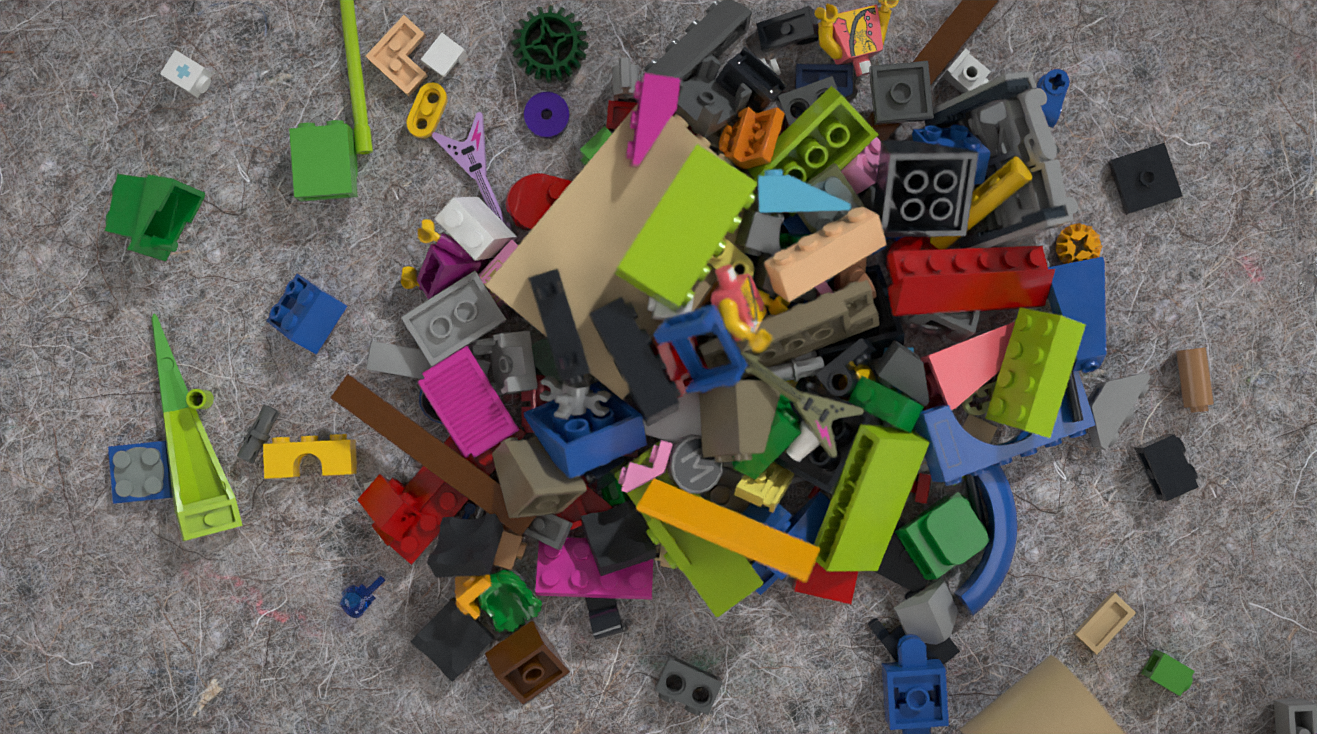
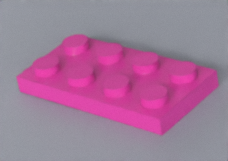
M567 537L561 550L539 541L536 596L652 600L653 559L600 576L587 538Z

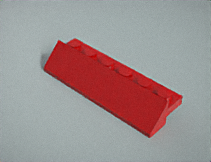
M1043 245L893 251L887 255L893 284L887 288L893 316L1043 307L1046 304L1055 269H1048Z
M517 425L519 431L506 439L518 438V440H522L527 433ZM449 436L444 443L463 456L452 437ZM501 442L475 458L470 453L465 459L491 476L496 471L492 453L501 445ZM424 466L405 486L404 491L409 493L418 502L415 506L422 516L420 517L415 513L412 514L414 521L403 533V538L398 541L380 530L375 522L371 525L387 547L393 548L411 565L439 536L442 518L456 517L470 500Z

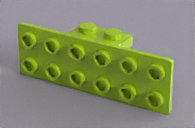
M654 446L631 463L653 469L654 463L649 462ZM667 468L664 474L655 478L676 487L669 478ZM622 469L615 473V478L618 481ZM652 480L627 493L636 507ZM690 493V494H693V495H695V496H697V497L702 498L700 494ZM641 512L650 527L646 532L655 545L661 542L667 551L663 555L673 570L678 567L681 572H684L715 617L721 616L763 585V581L744 555Z

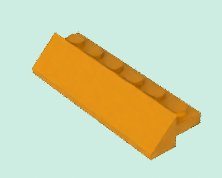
M653 478L636 508L640 512L805 582L808 580L820 550L819 547Z

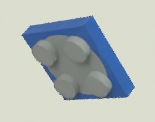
M166 441L108 447L113 504L173 498Z

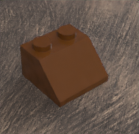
M533 620L485 653L496 679L523 705L570 673L569 668L546 634Z

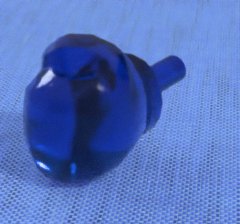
M380 576L368 588L364 584H361L359 587L350 585L345 588L341 593L343 597L340 600V606L343 611L351 618H360L376 599L372 593L386 580Z

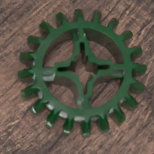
M549 5L548 13H544L542 7L539 6L537 7L538 15L534 16L531 11H528L529 21L527 22L524 19L518 21L523 29L517 28L513 30L514 35L518 38L511 40V44L518 49L512 53L514 58H520L517 62L518 67H526L525 74L527 76L532 75L536 71L535 80L538 82L542 79L543 75H546V82L549 84L552 82V76L555 75L558 82H562V73L565 72L571 78L573 76L571 67L577 70L581 69V64L576 59L586 60L587 56L581 50L588 49V42L582 41L587 38V32L579 31L583 25L581 21L573 22L575 19L574 13L571 12L564 17L565 9L563 7H560L558 12L554 13L553 6ZM552 24L561 26L564 29H566L569 32V34H565L564 32L555 33L550 29L549 25ZM541 27L540 37L532 41L531 45H527L531 34ZM546 33H548L550 40L554 44V56L551 55V51L546 45ZM573 43L570 54L563 61L559 62L558 56L561 50L568 48V44ZM535 54L536 57L546 56L549 58L551 65L538 63L530 55Z

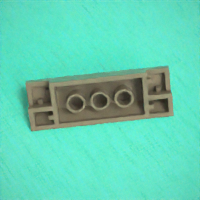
M868 280L853 282L835 293L822 294L816 300L807 304L794 305L788 311L779 315L766 316L755 332L756 334L759 330L764 329L773 338L772 342L763 351L755 352L752 350L747 339L735 341L740 352L758 356V362L761 365L771 367L879 325V318L873 303L871 286ZM713 337L707 340L705 344L700 345V350L708 369L731 364V360L718 337ZM743 372L740 380L754 374L752 372L747 374Z

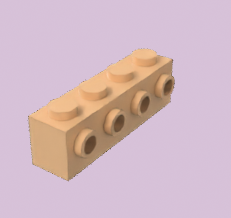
M863 206L854 208L842 218L826 224L823 229L816 233L803 237L797 244L777 252L774 257L764 262L773 291L790 302L887 245L879 215Z

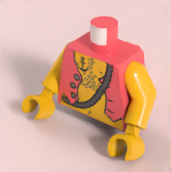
M877 0L881 4L879 8L876 4L838 13L837 7L828 3L826 4V10L818 7L814 14L817 19L821 20L818 23L819 46L834 59L835 64L853 63L857 77L868 75L869 67L871 66L869 58L883 50L892 12L889 8H894L899 3V0Z
M732 265L718 268L715 273L719 285L711 296L712 305H715L725 328L730 332L734 341H744L747 339L752 350L755 352L763 351L773 340L770 333L764 329L759 330L755 334L767 312L765 306L768 307L771 315H779L788 311L787 306L791 302L780 295L772 300L769 298V294L756 288L751 275L746 273L736 276Z

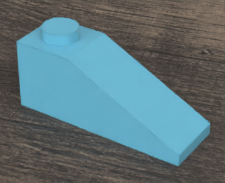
M765 170V176H758L759 213L850 210L849 203L792 176L783 175V170Z

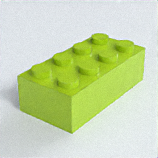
M831 86L777 138L770 163L747 170L758 183V176H765V170H783V175H789L807 183L833 163L841 171L878 134L852 105ZM788 212L792 217L796 214V212Z
M1020 307L985 419L1050 438L1086 325L1061 315Z

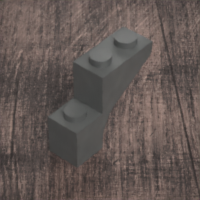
M745 209L735 243L745 246V253L759 256L753 282L755 286L761 288V291L777 298L778 294L773 291L764 262L781 251L779 231L782 219ZM812 288L790 302L803 304L804 300L814 301L816 300L817 292L815 288Z

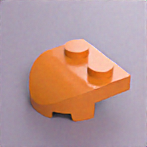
M749 107L743 109L738 113L740 119L733 127L729 125L725 127L720 138L719 149L726 158L742 169L770 163L785 113L778 107L755 113Z

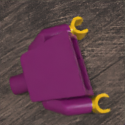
M424 219L422 220V228H418V238L422 243L435 241L436 244L430 245L418 278L415 268L410 266L402 268L401 285L405 289H412L418 286L419 290L424 291L429 300L470 273L483 270L489 264L488 259L475 260L453 237L443 232L441 235L436 233L434 222Z

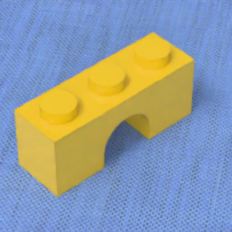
M347 434L329 435L330 441H319L318 435L301 436V442H290V437L272 438V443L263 444L264 479L299 477L300 463L308 454L317 456L321 461L322 476L357 474L356 439L347 440Z

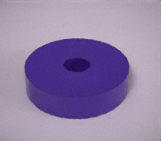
M540 92L532 96L527 102L524 109V119L528 129L535 136L551 139L561 135L566 130L570 121V112L567 103L561 96L553 92ZM545 111L552 113V117L548 120L542 118V114Z

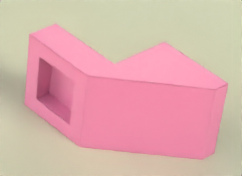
M661 440L660 446L654 445L649 462L654 463L653 469L631 462L628 468L623 467L618 484L623 485L621 491L629 493L653 480V478L664 474L673 444Z

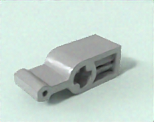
M620 58L619 65L612 67L614 101L638 103V99L633 98L636 80L639 81L638 66L631 64L630 58Z

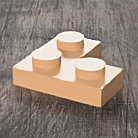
M403 15L365 57L408 97L428 77L408 57L426 38V35Z

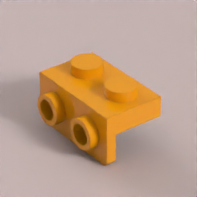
M490 575L455 577L454 592L457 600L455 604L464 615L469 613L475 620L480 616L478 596L491 586Z

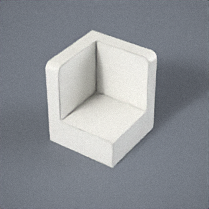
M441 32L421 58V61L428 69L432 68L442 77H445L456 62L462 65L468 56L461 46Z

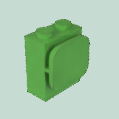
M327 121L325 126H315V123H300L298 128H289L294 198L305 202L358 197V164L353 129L348 124H344V121Z

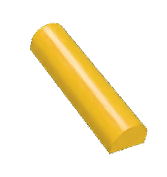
M1017 156L1013 157L973 191L967 232L1032 179L1029 168ZM933 236L930 238V243L936 248L943 250L947 249L962 236Z

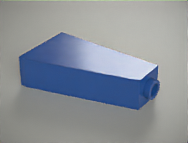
M1103 257L1048 267V269H1055L1047 297L1052 313L1086 325L1072 367L1073 372L1080 370L1084 373L1095 371L1102 365L1106 356L1105 261Z

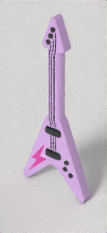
M481 112L476 113L469 136L464 142H458L433 132L432 137L476 180L486 205L512 231V225L506 222L486 177L483 114Z

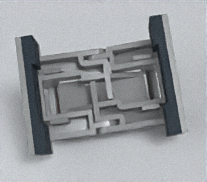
M1031 71L1004 74L934 107V118L924 121L925 126L940 128L959 123V125L967 127L991 152L984 182L1016 156L1025 163L1032 174V179L1018 190L1023 209L1018 208L1014 193L986 216L989 230L958 239L960 249L999 247L1074 221L1073 214L1077 212L1078 204L1073 197H1066L1059 159L1054 160L1057 155V147L1041 108L1042 105L1046 104L1047 96L1042 89L1037 88ZM998 123L1000 127L999 136L994 126Z

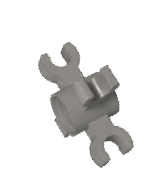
M584 374L585 380L568 385L567 380L560 384L556 378L547 376L541 381L542 385L550 387L551 392L543 391L540 394V398L544 401L556 399L560 406L554 416L567 419L570 415H582L586 413L587 408L591 409L598 416H605L609 412V408L601 406L599 400L606 402L611 398V394L606 391L593 393V390H590V385L595 380V377Z

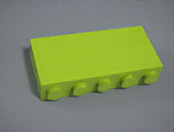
M696 144L614 274L673 312H676L680 306L686 308L695 294L691 290L696 280L702 283L711 269L706 265L711 256L717 259L727 244L722 241L727 231L733 234L742 219L737 216L742 207L748 210L756 198L757 194L752 191L758 183Z
M860 426L814 543V546L820 548L816 562L826 571H878L930 444L927 439L913 430L909 433L896 427Z

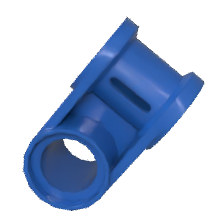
M1061 69L1049 71L1039 78L1036 85L1037 88L1042 89L1046 93L1047 102L1041 108L1047 124L1051 128L1056 125L1060 117L1062 104L1070 83L1069 76ZM1051 79L1054 80L1053 85L1057 86L1054 90L1052 89V83L1049 82Z

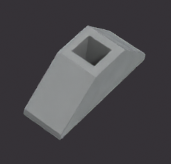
M1135 374L1097 384L1088 399L1096 424L1088 428L1093 447L1106 450L1115 444L1119 437L1117 431L1122 423L1129 421L1134 413L1132 407L1136 400L1141 399L1149 388V384H1147L1151 377L1149 374Z

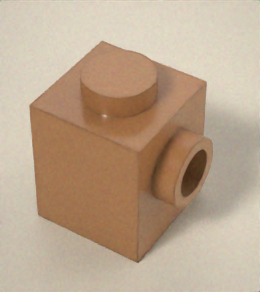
M503 524L504 531L493 564L512 570L517 558L522 560L527 543L523 542L525 535L519 536Z

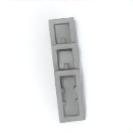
M375 341L370 342L366 363L367 370L424 379L422 373L432 367L421 349ZM476 360L487 377L490 362Z

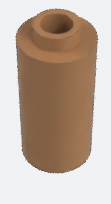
M1206 347L1176 351L1184 408L1190 407L1191 413L1209 411L1208 405H1213L1214 400Z

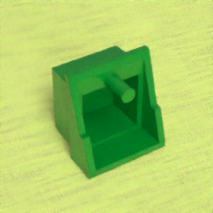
M117 174L116 182L112 186L110 209L105 217V231L130 239L131 243L127 248L129 251L161 261H167L170 253L176 252L178 248L177 240L186 223H192L205 198V192L172 178L147 174V177Z

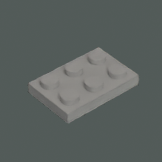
M476 271L401 317L432 367L507 321Z

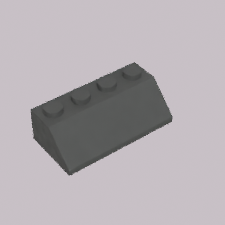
M716 0L706 10L707 15L701 21L698 19L694 20L685 30L687 34L680 41L674 39L666 47V54L659 60L654 58L648 63L644 71L646 74L673 77L682 72L684 74L682 81H688L696 76L700 63L704 58L712 54L717 59L749 29L752 12L734 0H722L721 2Z

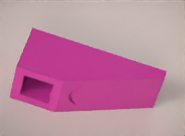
M644 73L641 81L636 80L633 98L638 99L637 111H632L630 118V129H634L633 141H628L626 159H631L630 167H637L677 109L680 78Z

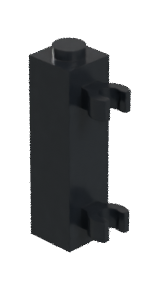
M558 268L528 277L560 380H567L568 385L585 380L584 374L591 372Z

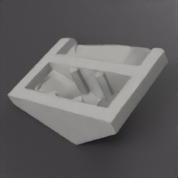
M943 579L938 580L893 608L906 635H917L924 643L935 645L944 642L950 637L958 614V609Z

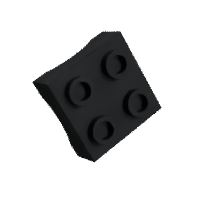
M632 500L606 511L581 516L582 528L600 576L656 558L655 544L647 534L646 530L648 529L640 511L636 510L637 507Z
M486 514L484 517L468 520L455 517L442 518L437 545L427 560V564L435 578L490 575L504 531L497 515Z
M455 597L410 641L451 682L495 638L478 619L475 620L469 613L464 615L455 604V601H457Z

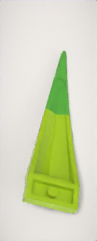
M153 314L152 327L174 511L182 540L187 541L243 526L236 497L196 409L189 407L186 402L188 390L158 317Z

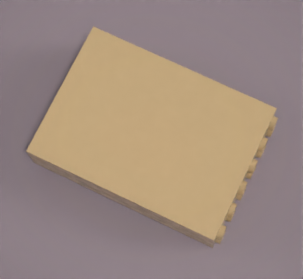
M638 104L632 111H637ZM631 111L485 285L546 336L528 277L558 268L590 372L622 400L629 392L628 384L620 376L614 364L613 356H610L591 321L590 313L622 297L625 304L631 302L639 317L635 319L639 329L645 328L650 338L654 337L653 334L663 321L651 319L652 311L647 310L649 296L614 273L696 144L729 165H733L731 160L726 158L725 155L722 153L716 155L709 149L711 144L702 135H693L687 129L688 123L677 114L674 117L671 116L641 163L637 167H630L631 159H626L628 141H633L634 129H630ZM754 188L752 192L757 194L748 210L759 212V191ZM742 207L739 214L737 215L741 219L743 217V213L745 210L744 207ZM775 212V213H762V214H766V215H769V216H773L774 214H776V213H778V212ZM740 222L733 234L727 231L724 237L742 253H745V246L735 243ZM708 263L706 265L711 269L703 282L700 283L696 280L691 288L695 292L692 311L696 309L714 280L718 279L715 273L716 270Z

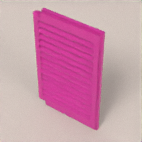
M468 346L423 372L424 379H420L417 382L464 458L468 457L470 453L475 458L519 431V428Z

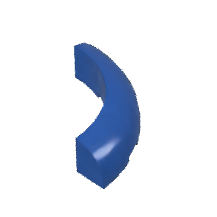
M995 464L988 466L987 472L976 475L978 487L987 507V529L990 541L985 546V551L979 565L976 566L965 583L954 592L971 616H974L989 602L1003 583L1010 568L1017 541L1018 525L1014 496L1002 467H996Z

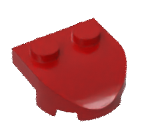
M543 173L524 176L513 183L508 190L506 196L507 212L510 213L515 221V225L523 230L530 231L572 181Z

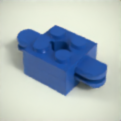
M913 634L904 635L897 644L898 662L882 663L885 720L890 730L902 729V734H931V727L949 726L946 668L940 659L927 660L926 645L920 637Z

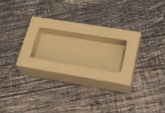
M1111 592L1073 634L1097 655L1136 612L1116 593Z

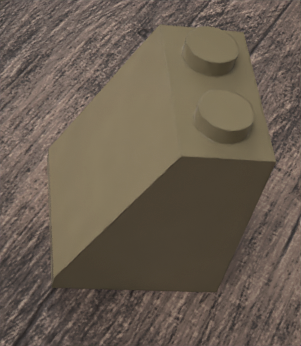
M738 381L730 387L723 385L714 387L704 393L699 391L703 457H715V463L733 462V456L734 461L752 460V454L764 453L780 392L764 381Z
M537 436L528 440H518V438L505 439L492 453L509 518L561 513L587 490L580 476L569 478L554 464Z

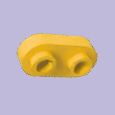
M427 83L420 88L407 117V128L416 138L426 139L432 136L445 110L448 96L444 88L438 83ZM437 95L438 101L430 103V96ZM420 121H427L425 129L418 128Z

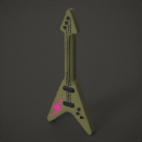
M741 352L748 365L744 372L746 374L752 372L794 402L796 409L830 457H835L837 451L831 429L832 421L837 418L860 415L863 413V409L811 394L800 393L758 362V356Z

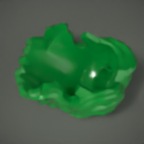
M502 570L490 575L491 586L480 594L478 599L480 608L486 611L492 618L496 632L501 633L504 629L515 632V628L518 629L519 625H525V619L530 621L533 617H538V613L542 610V601L533 595L532 591L526 587V583L518 575L509 570Z

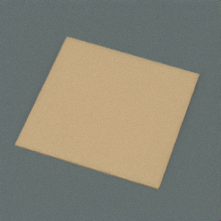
M969 414L962 428L974 438L990 444L998 427Z

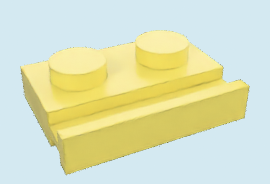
M772 462L756 480L744 474L736 487L734 495L759 507L763 504L769 507V511L773 513L795 474Z

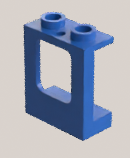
M715 305L665 318L653 334L658 344L672 342L693 379L685 390L687 394L697 391L704 393L714 387L723 385L725 387L733 386L740 380V376L748 366L730 332L725 328L724 321ZM706 332H714L730 358L731 364L711 369L705 368L688 338Z

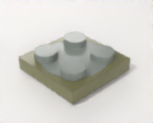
M835 163L807 182V184L849 203L850 210L861 206L865 207ZM850 210L796 213L810 233L814 234L823 229L826 224L847 215Z

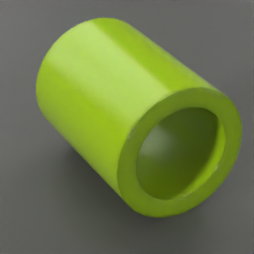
M192 389L186 396V402L193 409H208L212 406L214 397L208 390ZM200 393L203 395L201 405L197 403V396Z

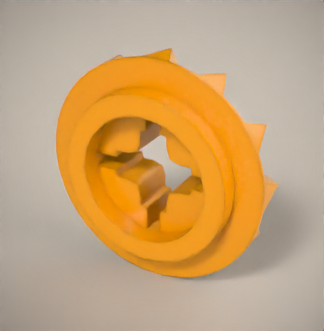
M1081 223L1064 228L1056 240V252L1064 264L1098 258L1103 247L1100 241V234H1097L1092 229V226ZM1085 237L1083 246L1088 251L1081 250L1074 255L1076 246L1072 241H1079Z

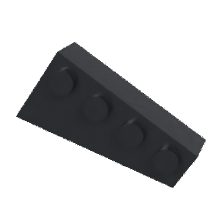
M620 297L591 312V321L610 356H613L614 364L620 376L627 382V387L635 404L641 407L644 413L643 419L647 427L678 411V398L682 396L674 380L668 382L663 372L667 370V367L659 354L653 355L649 347L653 342L646 329L640 330L637 326L635 319L639 317L631 302L625 304L623 298Z

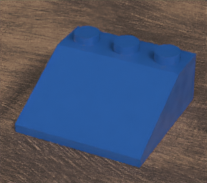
M599 381L591 384L590 390H593V393L606 391L611 394V398L606 402L599 400L601 406L609 408V412L605 416H598L591 409L587 408L586 413L582 415H570L567 419L556 417L554 414L560 406L556 399L523 412L524 418L554 464L569 478L581 476L586 471L608 464L611 460L633 453L636 449L647 445L642 415Z

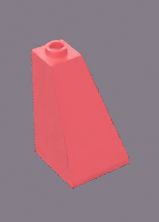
M1015 322L921 357L929 403L927 406H924L922 411L935 406L950 405L951 410H953L997 374L1001 369Z

